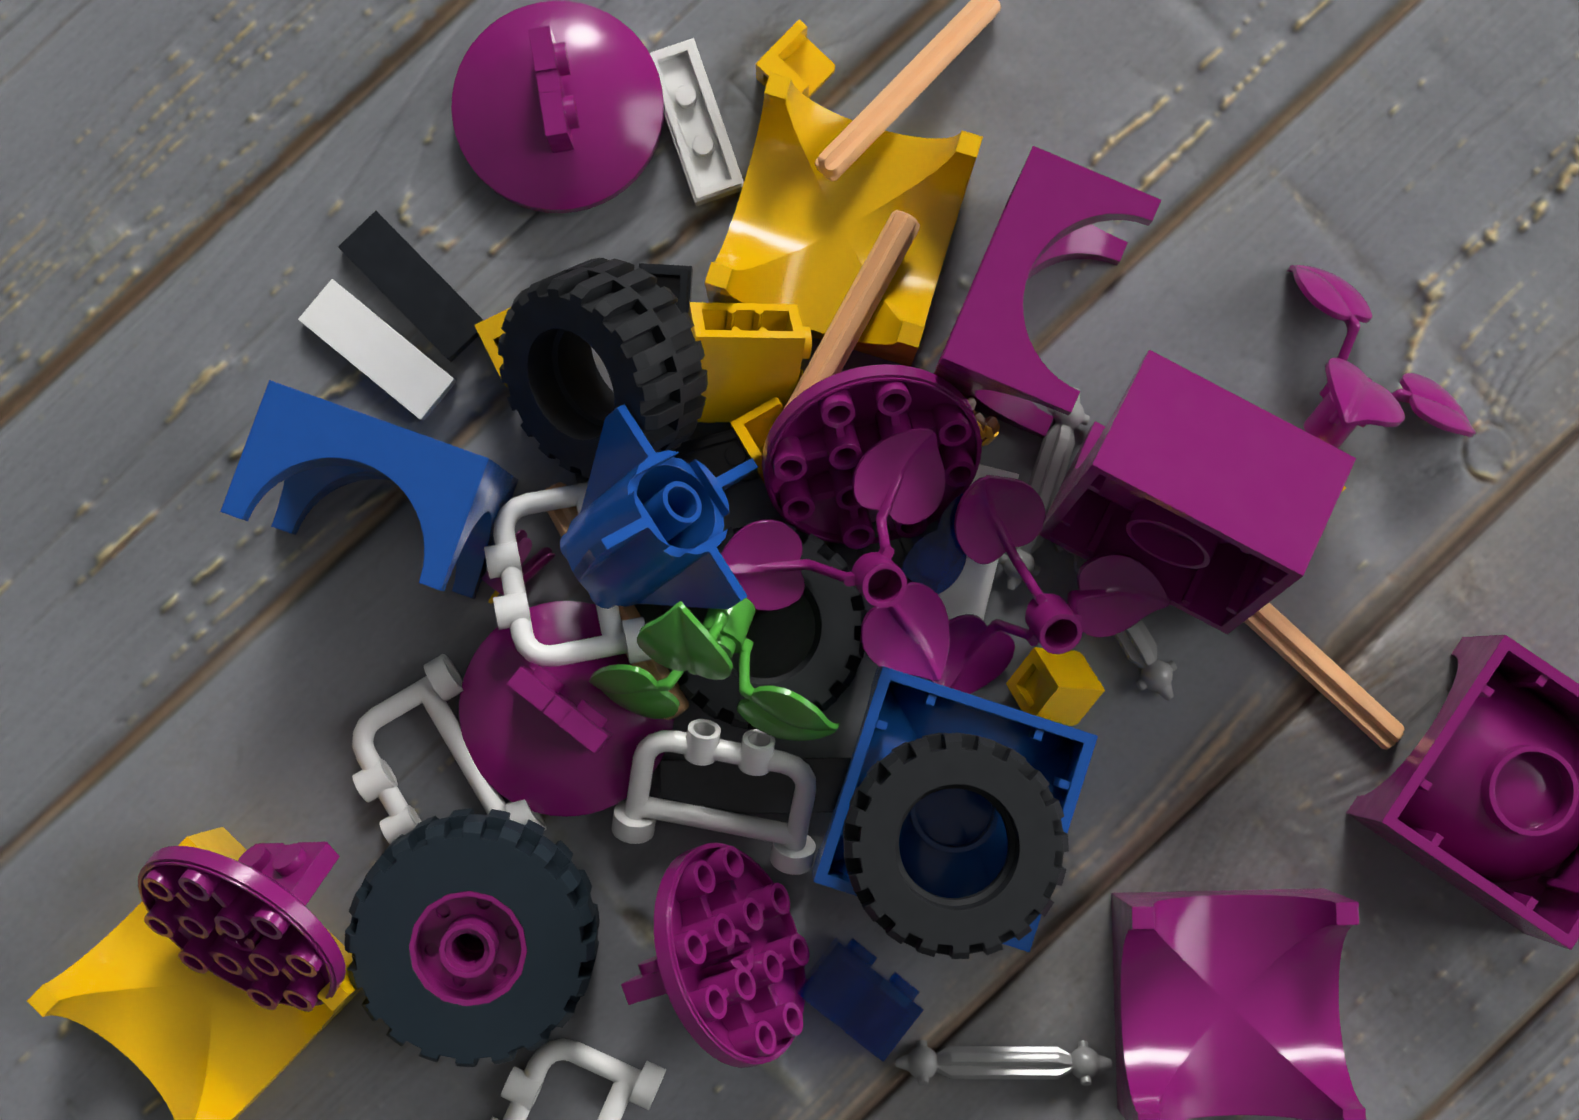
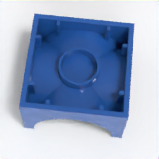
M269 380L220 512L248 521L254 508L266 493L284 480L280 501L271 527L296 535L310 510L332 491L361 480L384 479L394 481L410 500L421 524L424 540V561L419 583L445 591L456 564L455 581L452 591L475 599L482 581L481 578L487 567L484 547L495 545L493 537L494 520L500 508L512 499L518 479L487 457Z
M877 666L871 684L868 704L845 780L827 832L813 864V882L857 896L851 885L843 855L844 820L847 818L850 800L854 791L866 777V772L877 761L882 760L891 753V750L897 746L922 738L925 735L957 732L988 738L1008 748H1012L1024 756L1026 761L1034 769L1039 770L1049 782L1048 788L1053 797L1059 800L1065 816L1061 818L1063 832L1068 833L1098 736L885 666ZM944 789L931 793L921 799L907 814L899 837L901 861L910 878L925 891L945 898L970 896L987 887L1001 871L1008 849L1006 827L999 812L981 795L964 789ZM1041 914L1029 925L1032 931L1018 941L1014 937L1003 944L1030 953Z

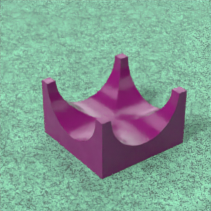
M1032 146L933 374L950 382L965 398L969 396L974 397L977 403L975 410L989 416H994L998 420L1044 438L1054 417L1038 408L1033 402L1069 415L1074 408L1080 391L1060 380L1046 367L1029 339L1023 309L1026 281L1051 265L1075 259L1098 260L1117 266L1128 242L1092 224L1109 220H1127L1149 226L1155 217L1161 199Z
M1325 888L1111 893L1117 1109L1125 1120H1187L1229 1115L1275 1116L1302 1120H1366V1109L1357 1098L1350 1080L1343 1049L1339 1014V970L1342 948L1349 929L1353 925H1359V902Z

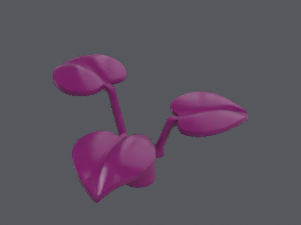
M1290 265L1287 272L1293 273L1298 287L1306 298L1325 314L1344 321L1347 327V334L1338 357L1331 358L1325 365L1328 382L1319 392L1323 400L1303 424L1307 433L1339 448L1357 426L1363 428L1366 425L1399 426L1404 421L1405 415L1398 402L1409 403L1414 413L1427 423L1451 433L1468 436L1469 438L1474 437L1476 431L1471 426L1461 406L1442 386L1433 380L1419 374L1405 373L1399 381L1403 389L1390 393L1383 386L1373 382L1358 367L1348 362L1347 359L1360 330L1359 322L1368 323L1372 319V313L1367 302L1352 285L1333 273L1311 266Z
M926 428L909 429L886 437L873 445L858 462L852 482L853 495L861 506L871 510H879L876 516V526L880 549L878 552H870L861 556L853 565L852 572H844L810 559H800L803 547L798 534L789 526L775 520H760L744 526L729 540L722 550V557L746 592L747 599L758 610H778L788 607L799 600L805 589L801 570H810L841 581L848 587L854 586L871 605L875 606L867 612L861 626L860 639L866 655L879 667L885 666L932 681L941 680L948 658L950 643L949 620L945 605L938 594L930 587L918 582L907 584L904 572L891 560L894 555V549L890 545L887 528L888 515L900 524L918 523L931 516L942 501L946 483L945 469L938 450L937 436L932 430Z
M986 475L973 482L961 497L955 514V535L963 552L979 564L992 563L1005 552L1007 553L1033 597L1025 612V622L1029 629L1000 619L991 621L987 626L979 616L974 614L960 615L950 619V643L945 670L940 681L931 680V682L972 694L996 679L1010 664L1014 656L1015 643L1009 634L1026 639L1031 646H1036L1040 643L1043 649L1049 653L1063 654L1072 650L1079 643L1083 632L1093 637H1107L1121 633L1149 614L1169 606V598L1159 580L1144 564L1129 555L1116 552L1097 555L1087 560L1080 567L1077 573V586L1079 590H1072L1067 594V603L1059 595L1043 593L1015 547L1031 543L1041 532L1046 518L1044 503L1036 490L1021 480Z

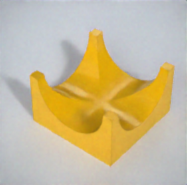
M770 72L764 91L758 132L737 207L722 248L716 260L711 262L706 276L705 287L709 303L798 304L802 325L810 327L813 338L822 340L891 213L895 210H900L917 219L920 229L853 350L911 367L919 348L941 268L983 136L962 130L958 135L949 138H921L884 131L837 180L830 181L817 170L815 160L853 120L834 113L807 98L794 86L792 78Z
M224 827L187 836L178 845L208 850L237 861L246 851ZM141 901L94 948L60 975L43 984L27 1002L42 1017L60 1016L75 1021L94 1031L120 1050L155 1086L169 1107L174 1120H236L363 988H354L349 978L347 969L353 961L352 953L345 951V946L328 930L337 943L346 966L344 981L334 996L328 999L325 998L329 993V982L317 994V997L324 1004L315 1006L310 1012L283 1004H278L275 1010L265 1009L253 1002L246 991L233 986L212 972L207 971V973L202 974L188 968L179 959L178 955L181 949L169 938L155 933L146 925L144 917L148 911Z

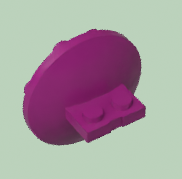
M547 1L526 5L509 12L490 24L476 38L464 55L458 68L452 92L451 111L454 131L459 146L474 172L490 189L509 202L530 210L545 213H572L604 204L625 191L637 180L649 164L658 146L664 121V100L662 85L655 63L642 41L629 27L609 13L586 4L570 1Z
M891 364L870 365L829 376L815 383L793 399L783 409L769 430L762 453V471L768 496L777 512L790 525L796 527L801 532L809 535L812 533L823 541L845 544L852 549H861L870 544L879 543V538L875 537L872 522L876 521L879 510H871L861 506L853 495L852 482L857 464L873 445L886 437L909 429H930L936 433L938 450L945 469L946 483L942 501L931 516L918 523L900 524L895 520L892 521L889 515L887 518V524L890 527V540L919 536L926 530L929 524L947 513L961 499L976 476L982 453V439L976 417L967 399L956 387L940 376L919 368Z
M555 601L529 608L534 636L544 645H555L602 636L595 604L578 601ZM498 627L486 637L474 653L463 678V691L460 692L459 701L462 737L473 762L484 779L499 794L511 802L525 799L531 811L562 817L592 814L626 799L633 755L637 745L649 734L661 730H673L674 718L669 720L652 719L630 712L616 704L600 689L589 682L592 674L600 668L616 664L632 665L629 663L626 654L558 667H542L527 661L517 651L511 637L510 628L499 630ZM665 752L656 756L653 772L660 764Z
M298 842L290 845H285L284 843H258L246 850L238 861L200 848L168 846L154 852L140 870L138 889L142 902L148 911L144 917L146 925L155 933L169 938L181 949L178 955L179 959L188 968L202 974L207 973V971L212 972L233 986L246 991L250 999L257 1005L268 1010H275L278 1004H283L310 1012L315 1006L324 1004L317 997V994L330 982L329 993L325 998H332L346 975L344 958L337 943L319 919L306 906L340 857L328 842Z
M708 843L687 850L677 856L666 869L657 891L654 908L656 956L639 963L640 974L621 984L628 1005L667 994L678 1018L697 1044L713 1058L729 1066L750 1068L779 1058L792 1044L795 1036L799 1035L803 1030L802 1016L806 995L805 965H807L810 958L808 944L803 936L798 934L789 911L790 898L786 888L780 883H774L759 864L734 846L722 843Z

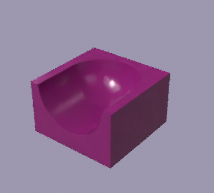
M1149 350L1143 357L1106 427L1096 421L1090 427L1046 514L1043 528L1039 535L1085 560L1110 552L1123 553L1135 558L1144 564L1159 580L1169 598L1170 605L1228 635L1304 576L1356 458Z
M1507 635L1462 637L1451 654L1458 659V669L1454 683L1432 725L1396 771L1371 792L1357 796L1346 814L1522 933L1572 950L1579 939V684Z

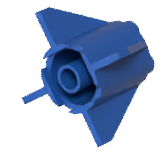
M625 404L617 407L605 417L581 512L571 521L568 531L560 540L562 554L568 560L578 581L589 592L592 601L597 606L605 609L613 608L615 605L627 607L638 603L674 606L679 601H682L686 607L730 609L747 598L746 592L722 557L717 546L726 538L728 529L723 531V517L730 513L729 502L724 491L758 468L753 458L715 477L704 464L696 459L687 463L682 459L675 458L674 456L679 452L666 450L656 453Z

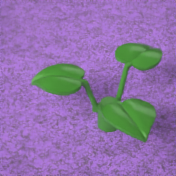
M747 598L730 609L709 608L703 624L698 621L682 601L676 603L664 615L645 624L639 631L637 644L655 662L672 669L666 678L657 681L652 674L641 667L616 664L598 669L592 674L589 681L612 701L626 710L647 718L664 719L674 716L678 711L680 702L668 690L674 687L684 671L688 670L690 674H697L713 680L726 679L730 676L733 668L731 658L734 653H739V692L745 698L739 701L737 711L752 726L776 738L809 741L835 733L840 723L831 722L818 707L794 691L776 686H759L754 688L751 685L750 653L754 642L747 639L746 635L756 608Z

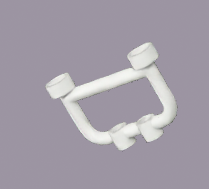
M588 482L525 493L510 499L500 508L494 520L493 537L495 545L484 547L490 579L501 577L504 596L493 597L499 630L510 628L511 637L517 651L527 661L542 667H558L626 653L630 664L652 660L637 644L639 631L645 625L644 617L621 621L618 605L610 609L601 608L596 605L602 636L555 645H544L534 636L516 541L515 525L522 517L530 514L577 506L579 514Z
M441 654L424 664L427 676L372 707L359 718L353 731L352 748L362 770L355 773L352 778L356 789L366 802L370 803L379 798L389 816L380 821V828L389 844L401 834L405 835L412 831L422 821L416 811L407 804L397 787V779L392 769L385 760L380 758L373 743L374 735L382 726L420 704L424 705L487 815L491 809L510 812L509 820L526 825L529 819L546 830V824L541 813L531 811L525 799L506 803L501 794L484 779L477 769L463 740L461 726L446 702L463 691V680L452 661L445 654Z
M696 719L689 723L687 732L661 730L647 735L639 742L633 755L627 800L618 803L614 808L611 829L616 838L630 844L645 843L653 837L656 820L773 842L770 861L777 870L790 875H800L811 869L816 844L808 835L817 792L816 776L811 767L800 757L785 751L775 750L776 740L774 736L758 729H753L744 733L742 743L720 739L721 728L717 723L707 719ZM663 752L684 754L687 761L700 766L720 761L736 764L742 772L751 776H763L769 773V771L785 774L795 783L788 823L651 797L649 793L655 758Z
M565 1038L551 1040L535 1051L528 1061L525 1070L515 1066L512 1069L501 1093L502 1098L511 1101L503 1120L527 1119L540 1093L549 1068L557 1061H569L613 1082L597 1120H621L628 1102L649 1110L667 1069L646 1061L643 1069L640 1070L581 1042ZM492 1116V1118H491L490 1120H500V1119H498V1118Z

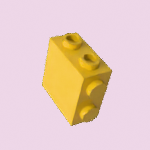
M690 302L688 314L695 325L690 329L695 341H701L705 356L701 360V367L707 370L708 378L707 389L701 393L702 396L706 397L702 416L698 419V422H731L774 397H778L785 407L803 375V370L800 369L802 359H809L812 350L811 329L809 326L802 325L798 304Z

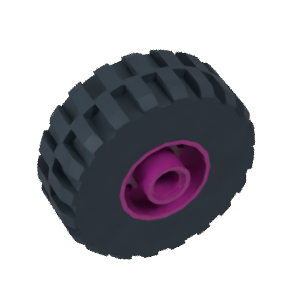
M473 808L454 810L449 817L439 819L433 816L418 823L412 831L405 835L401 834L387 847L366 874L361 887L354 895L349 909L352 918L350 925L345 930L344 944L345 951L352 953L353 961L347 970L353 987L356 989L362 987L365 992L366 998L362 1003V1007L372 1021L381 1018L390 1027L386 1035L402 1047L408 1041L422 1049L419 1054L420 1057L434 1062H438L441 1055L456 1058V1066L476 1067L479 1058L491 1057L492 1062L496 1065L514 1060L517 1050L523 1047L530 1051L537 1049L549 1040L550 1033L554 1028H563L575 1013L578 1001L581 996L585 995L591 979L599 946L598 928L600 924L598 904L593 903L590 895L592 889L591 882L585 870H578L572 863L573 853L561 840L554 844L543 836L545 828L529 819L526 825L509 820L510 812L491 809L488 815L475 814ZM468 933H470V934H475V935L478 936L480 939L473 938V937H472L471 935H469Z

